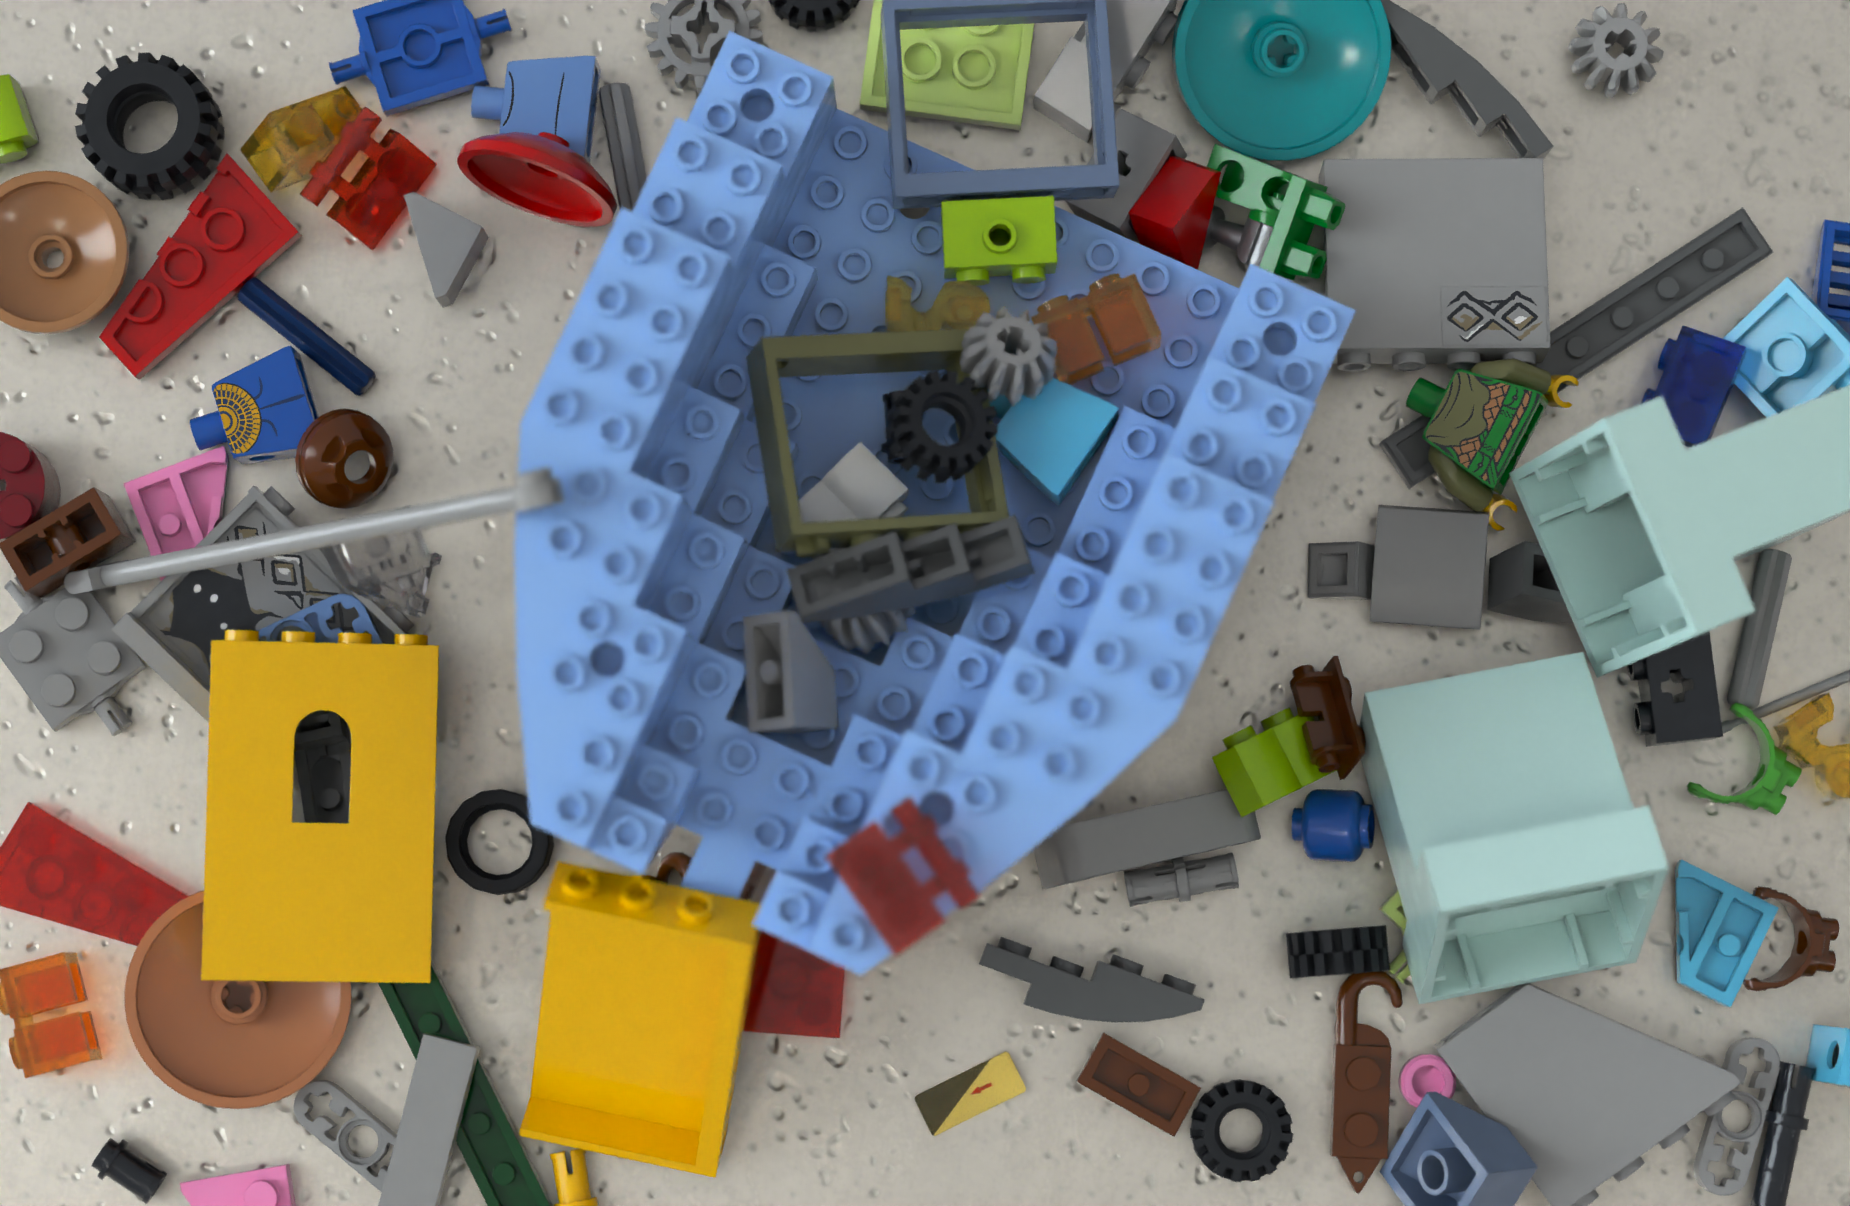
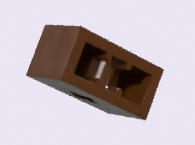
M93 487L2 541L0 549L24 590L42 598L64 585L66 574L94 567L136 541L109 495Z

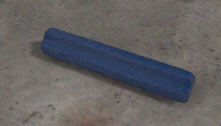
M252 277L240 289L237 298L244 306L355 395H362L372 385L376 378L372 369L258 278Z

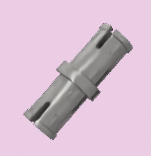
M1233 853L1184 862L1183 857L1172 859V864L1124 872L1130 907L1179 898V902L1191 901V895L1239 888Z

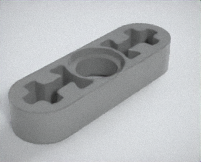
M1743 1038L1736 1041L1730 1046L1725 1056L1722 1067L1733 1072L1741 1084H1744L1747 1068L1739 1064L1741 1054H1751L1754 1047L1758 1048V1058L1766 1062V1068L1764 1072L1754 1071L1748 1086L1760 1088L1758 1099L1746 1092L1732 1091L1736 1096L1734 1100L1745 1102L1751 1110V1122L1745 1130L1737 1133L1729 1131L1722 1121L1723 1109L1707 1117L1693 1170L1698 1184L1704 1190L1713 1194L1727 1196L1738 1192L1746 1184L1765 1122L1766 1111L1769 1108L1780 1070V1057L1777 1050L1772 1044L1760 1038ZM1716 1133L1730 1141L1744 1142L1742 1152L1730 1148L1727 1165L1735 1168L1734 1176L1732 1179L1722 1178L1720 1185L1714 1184L1715 1174L1707 1171L1710 1161H1720L1725 1145L1713 1144Z
M321 1080L305 1085L299 1090L294 1100V1113L298 1122L382 1192L388 1167L386 1165L382 1166L379 1174L371 1169V1166L384 1158L390 1143L394 1146L397 1134L336 1083ZM327 1092L330 1093L333 1098L328 1106L339 1117H344L348 1108L355 1113L354 1118L342 1125L336 1139L329 1134V1130L337 1126L333 1120L325 1115L319 1116L316 1119L310 1116L309 1113L312 1111L313 1105L308 1099L311 1094L323 1096ZM358 1125L371 1127L378 1136L377 1150L367 1158L356 1156L348 1146L349 1134Z

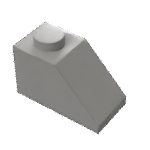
M786 610L744 616L749 732L795 734L838 729L835 670L796 611Z

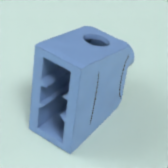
M596 56L508 62L504 88L474 86L471 103L472 118L501 121L500 134L522 132L538 136L540 132H547L557 135L569 143L570 149L583 156L590 163L601 70Z

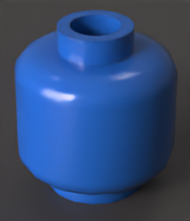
M1316 789L1306 796L1303 808H1294L1292 838L1294 841H1302L1303 849L1311 860L1353 862L1361 857L1364 849H1371L1373 846L1375 833L1374 808L1372 804H1365L1363 797L1358 791Z

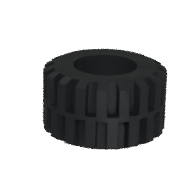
M138 53V61L132 62L127 55L115 59L118 68L110 71L105 65L96 72L101 78L100 82L96 86L87 82L82 90V93L88 98L87 104L77 103L75 113L82 121V125L75 126L77 138L84 144L81 150L85 157L117 189L126 194L133 192L139 199L151 200L152 194L158 195L162 200L174 198V189L180 188L184 194L195 189L191 180L197 175L205 180L212 172L206 166L210 159L218 161L222 152L216 144L217 140L224 139V127L218 121L222 114L219 106L212 99V94L184 64L179 66L173 58L161 55L160 59L156 60L151 53ZM154 101L174 104L178 113L177 127L171 139L163 147L149 153H134L125 148L123 138L125 124L137 108Z

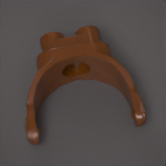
M1755 887L1753 896H1759L1763 900L1773 898L1785 907L1794 925L1795 942L1789 959L1775 975L1763 980L1758 978L1744 979L1743 985H1745V988L1753 991L1770 988L1777 989L1789 984L1800 976L1811 977L1816 971L1832 972L1835 968L1836 956L1833 950H1829L1830 940L1834 941L1838 937V920L1823 918L1817 910L1805 909L1796 899L1788 896L1786 893L1777 892V890L1770 887Z

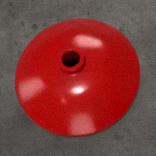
M510 132L481 136L465 143L457 158V164L462 173L473 184L489 195L521 211L554 222L579 227L604 226L612 221L617 209V203L609 185L583 156L570 149L569 143L566 140L551 133L540 132L537 136L522 132Z

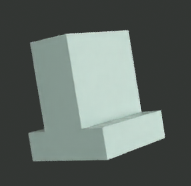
M1850 385L1688 449H1685L1663 396H1660L1598 421L1509 473L1597 678L1755 612L1756 610L1735 561L1790 540L1850 512Z
M1584 652L1365 693L1360 726L1364 731L1366 745L1365 754L1361 761L1407 920L1402 946L1419 1004L1637 962L1669 866L1649 805L1633 808Z

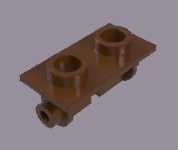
M1333 656L1322 671L1315 672L1312 665H1302L1292 671L1294 678L1290 680L1289 684L1299 717L1318 716L1319 721H1306L1302 726L1311 763L1317 765L1321 773L1337 770L1339 779L1343 780L1364 756L1366 741L1364 731L1360 725H1357L1352 708L1351 684L1348 678L1343 675L1339 657Z

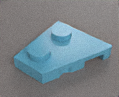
M1679 860L1675 867L1677 983L1730 1008L1779 908L1684 860Z

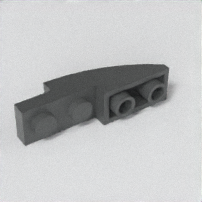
M1004 937L1000 938L997 947L986 943L979 962L982 966L1030 983L1024 1005L1077 1019L1104 1022H1146L1174 1018L1200 1011L1205 999L1193 995L1196 987L1195 984L1168 974H1164L1162 983L1142 977L1140 975L1144 965L1114 954L1109 964L1097 961L1090 981L1081 978L1084 967L1055 956L1052 957L1049 966L1029 959L1031 947Z

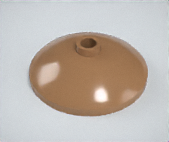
M35 171L16 176L0 185V321L28 333L58 334L79 328L95 319L112 303L124 282L129 264L128 235L124 222L114 204L104 193L88 181L64 172ZM55 251H61L64 256L62 264L57 268H49L47 265L49 255Z

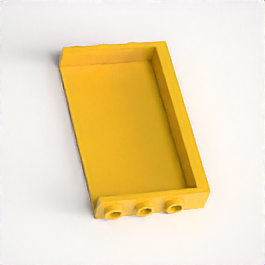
M558 861L544 901L543 910L550 911L531 1095L520 1127L519 1136L716 1178L727 1136L760 928L753 926L752 923L761 904Z

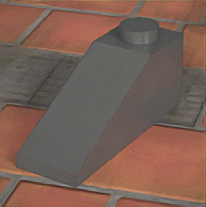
M1523 541L1490 558L1488 611L1532 621L1574 624L1540 544Z

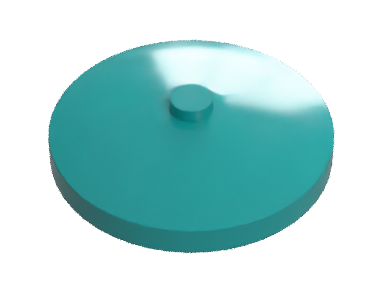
M1185 0L1174 28L1172 42L1174 75L1181 97L1190 113L1210 135L1222 144L1244 155L1258 159L1288 161L1306 158L1326 151L1350 136L1365 121L1378 102L1387 80L1391 61V36L1387 15L1381 0Z

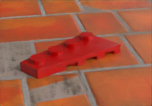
M226 153L217 166L218 172L204 192L200 191L187 209L189 211L188 215L172 238L168 237L156 254L158 258L145 277L137 281L99 336L138 380L143 378L239 293L240 289L252 277L256 278L302 237L297 229L228 153Z

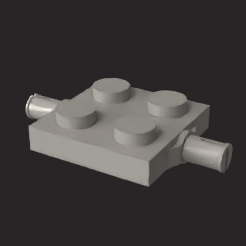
M16 576L14 579L26 594L24 597L17 586L10 580L4 588L10 593L23 612L14 624L0 633V658L50 727L56 732L77 716L96 711L110 730L112 736L120 734L122 730L111 717V713L114 714L121 726L127 729L132 724V721L128 719L113 697L117 695L125 682L144 670L146 666L139 656L111 630L115 624L92 592L71 594L64 588L55 595L41 599L26 592Z

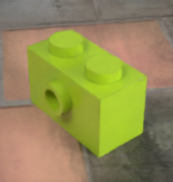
M1054 196L941 201L944 279L956 278V284L959 286H981L990 283V277L1012 276V282L1029 284L1045 281V274H1054L1056 272L1057 244Z

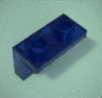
M1683 325L1677 340L1669 338L1661 352L1658 369L1664 372L1657 389L1648 388L1640 404L1663 396L1685 446L1693 447L1711 440L1747 353L1746 347Z

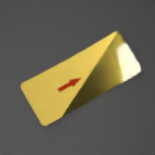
M1004 1052L917 1095L915 1101L931 1134L936 1136L1025 1092L1026 1087L1010 1054Z

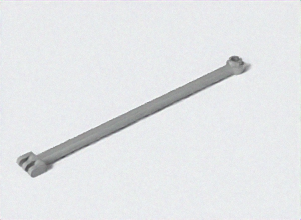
M551 467L515 474L518 486L143 558L108 563L70 572L65 576L64 585L71 594L84 593L111 586L499 514L530 510L564 502L560 480L559 478H553Z

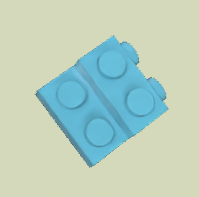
M1786 277L1707 353L1766 418L1850 385V336L1834 319L1829 318L1799 285L1789 277Z

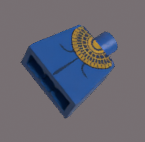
M287 346L215 382L212 385V392L218 411L190 419V427L200 451L228 442L233 458L241 464L295 458L297 446L303 433L313 421L319 418L300 354L292 346Z

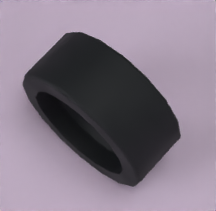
M504 789L482 791L464 801L450 818L445 836L447 859L456 875L473 889L495 895L520 892L535 883L549 866L554 848L553 834L531 824L528 797ZM504 809L515 812L525 820L531 831L532 848L528 859L520 868L509 874L495 875L483 871L474 863L468 852L467 839L470 828L478 817L489 811Z

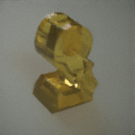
M887 275L885 283V332L970 329V327H975L977 319L981 317L983 312L990 313L989 298L984 291L976 285L964 281L945 282L932 308L927 312H917L911 306L912 288L902 279Z
M1830 693L1816 696L1773 728L1779 738V749L1790 755L1799 764L1800 768L1815 767V783L1819 791L1833 800H1845L1850 798V744L1825 746L1817 739L1818 729L1833 720L1834 704Z

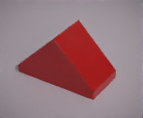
M1177 156L1170 157L1128 212L1139 243L1198 270L1221 172Z

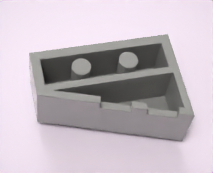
M1106 0L1115 118L1121 109V106L1116 104L1115 100L1125 85L1134 89L1144 76L1151 63L1144 57L1154 41L1163 45L1173 32L1178 18L1174 14L1177 0ZM1084 21L1075 36L1070 37L1036 92L1033 108L1088 143L1093 132Z

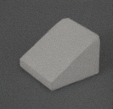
M1359 541L1309 543L1308 598L1371 600L1375 547Z

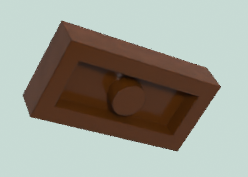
M1105 1033L1101 1035L1076 1080L1083 1086L1174 1137L1201 1090V1087Z

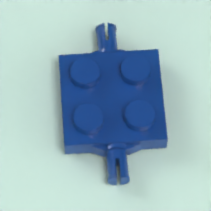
M384 0L352 10L360 35L359 55L333 63L330 62L329 67L336 85L366 75L376 87L382 110L387 117L471 91L475 85H490L481 59V39L507 31L510 32L512 28L505 9L474 19L472 13L465 6L464 0Z

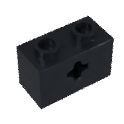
M1709 631L1627 665L1631 681L1638 680L1641 702L1634 703V723L1637 734L1639 736L1645 735L1646 747L1706 741L1723 737ZM1670 677L1672 682L1681 683L1683 687V692L1675 695L1674 699L1672 693H1663L1661 689V683L1669 680Z

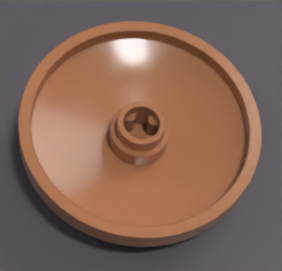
M204 890L197 892L165 911L150 926L134 952L129 965L124 992L126 1020L131 1038L150 1070L164 1084L188 1099L204 1105L228 1109L253 1108L277 1102L292 1095L312 1081L335 1054L346 1031L350 1016L351 982L201 980Z

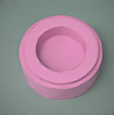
M1420 1054L1412 1057L1403 1065L1399 1073L1398 1084L1403 1098L1410 1105L1417 1108L1426 1092L1435 1091L1451 1099L1456 1089V1077L1443 1058L1431 1054Z

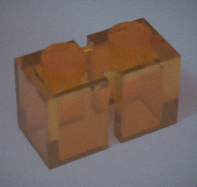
M1135 273L1122 279L1119 274L1105 276L1089 286L1090 292L1084 298L1078 300L1077 297L1069 300L1067 295L1053 298L1037 308L1039 314L1031 317V324L1047 322V338L1057 341L1058 351L1054 364L1056 365V370L1053 378L1072 385L1104 371L1101 363L1104 361V356L1086 318L1089 315H1092L1114 367L1160 348L1162 333Z
M62 952L0 969V1010L4 1016L10 1015V1019L13 1018L16 1028L13 1029L15 1036L9 1038V1050L15 1067L18 1070L23 1069L25 1078L39 1077L103 1059L91 1011L75 1012L35 1024L33 1021V1015L88 1001L76 952Z

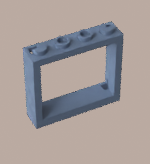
M1106 0L882 1L881 30L893 209L941 207V201L1054 196V201L1114 198L1119 188V172ZM1085 21L1095 165L909 174L900 30Z

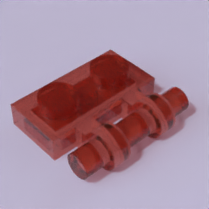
M364 107L353 123L347 121L338 132V136L341 139L324 162L317 160L308 172L312 178L300 192V195L309 203L318 207L328 192L331 191L338 199L326 216L363 246L373 251L407 206L404 195L417 192L437 164L401 133L391 128L380 143H377L370 136L382 119L376 113ZM360 152L367 160L349 183L341 175L357 153Z
M908 797L890 810L904 829L895 837L889 840L877 822L873 821L825 855L895 956L946 921L932 902L942 893L948 891L960 910L981 897L967 877L972 872L962 858L957 861L953 858L935 832L940 828L930 813L924 816L911 797ZM914 846L917 847L936 874L923 885H920L901 858L902 854Z

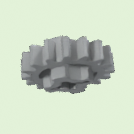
M667 0L666 5L652 2L650 6L651 12L659 21L645 24L646 35L658 39L647 46L650 58L664 56L657 66L659 73L665 76L675 71V84L679 89H682L689 79L695 81L698 94H700L729 31L758 44H763V33L757 29H751V27L761 22L759 10L745 11L751 0ZM695 3V6L683 16H676L684 7ZM717 3L728 8L735 15L739 23H735L732 19H724L717 11ZM707 15L713 33L708 35L707 42H704L703 53H701L696 34L701 32L702 25H705V16ZM669 44H674L675 48H685L691 55V65L682 61L672 51Z

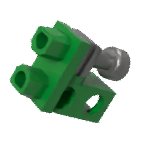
M1214 144L1207 167L1221 172L1222 168L1227 164L1221 184L1220 182L1218 183L1215 197L1248 208L1250 212L1245 225L1226 221L1224 211L1220 207L1213 205L1203 248H1211L1218 242L1237 251L1239 260L1250 266V264H1253L1280 277L1295 280L1296 276L1319 279L1327 260V251L1307 245L1314 224L1335 230L1343 216L1346 207L1345 203L1327 193V186L1312 182L1235 150Z

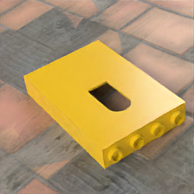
M225 630V640H211L201 980L430 983L439 645H428V635L395 634L394 644H372V634L338 633V643L315 642V632L283 631L281 642L259 641V631ZM326 710L340 715L347 722L351 731L349 823L292 822L295 732L301 720L315 711Z

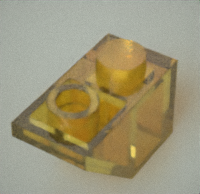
M346 86L269 112L240 151L272 193L311 178L369 137L376 127Z

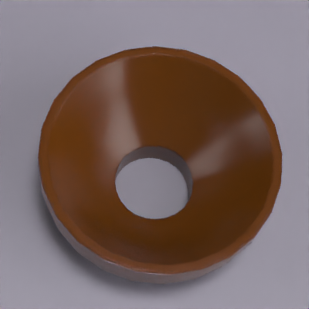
M346 408L332 410L313 421L303 433L295 456L296 473L306 493L320 503L342 509L361 506L377 496L386 485L394 462L393 446L385 429L371 416L358 410ZM363 450L370 459L369 469L362 478L354 481L349 480L345 474V463L351 454Z

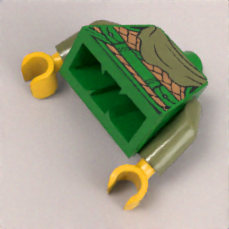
M1515 358L1478 362L1470 371L1457 369L1446 389L1428 380L1419 378L1412 387L1406 401L1407 408L1430 418L1422 439L1431 445L1428 452V461L1446 491L1473 511L1489 512L1488 525L1498 531H1502L1505 528L1494 521L1493 513L1498 506L1506 505L1517 513L1518 511L1515 503L1501 494L1510 478L1509 473L1514 471L1547 405L1559 408H1569L1573 405L1569 402H1563L1558 397L1557 390L1561 383L1579 386V382L1574 376H1551L1548 371Z

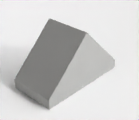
M416 192L405 194L404 198L435 298L442 307L453 305L489 237L482 226Z

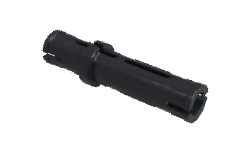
M1780 1061V1070L1772 1108L1766 1111L1765 1121L1768 1122L1751 1206H1786L1801 1129L1807 1130L1809 1119L1804 1118L1812 1078L1815 1075L1816 1069L1800 1066L1796 1086L1792 1088L1791 1084L1796 1064Z

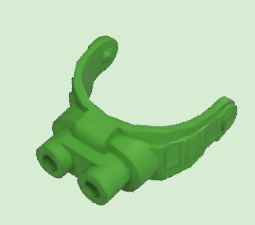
M1734 703L1729 710L1737 717L1743 718L1748 722L1759 742L1760 763L1756 776L1746 788L1731 796L1717 795L1706 790L1702 785L1693 782L1688 783L1687 791L1691 795L1699 799H1707L1711 803L1729 804L1734 802L1753 810L1760 806L1777 815L1787 799V796L1781 793L1785 785L1790 788L1793 787L1802 769L1786 760L1787 753L1775 746L1766 725L1753 714V711L1741 703Z

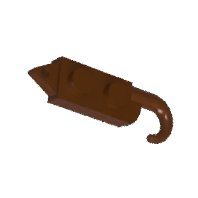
M1384 971L1353 973L1349 975L1340 986L1336 999L1330 1156L1338 1159L1356 1193L1362 1191L1380 1160L1388 1159L1391 1046L1388 1037L1382 1031L1370 1025L1358 1023L1359 995L1367 986H1381L1389 993L1393 1007L1400 1008L1403 1001L1400 987L1396 980ZM1356 1172L1362 1173L1363 1177L1360 1182H1355L1353 1179V1175Z

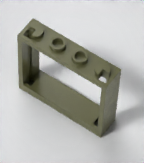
M969 329L761 337L746 357L776 552L796 551V556L799 558H814L828 554L831 549L849 548L895 531L900 541L903 542L956 523L962 534L1009 517L997 443L994 436L990 440L994 442L991 450L970 472L968 471L964 475L971 513L802 523L779 377L947 370L957 372L956 383L960 384L966 377L970 378L971 374L961 371L960 364L963 353L962 342L966 331H969ZM985 387L974 390L970 389V391L974 395H976L982 389H984V391L988 394L987 388ZM989 397L982 403L983 408L990 407ZM956 422V428H957V434H958V440H959V438H960V428H959V426H958V423Z

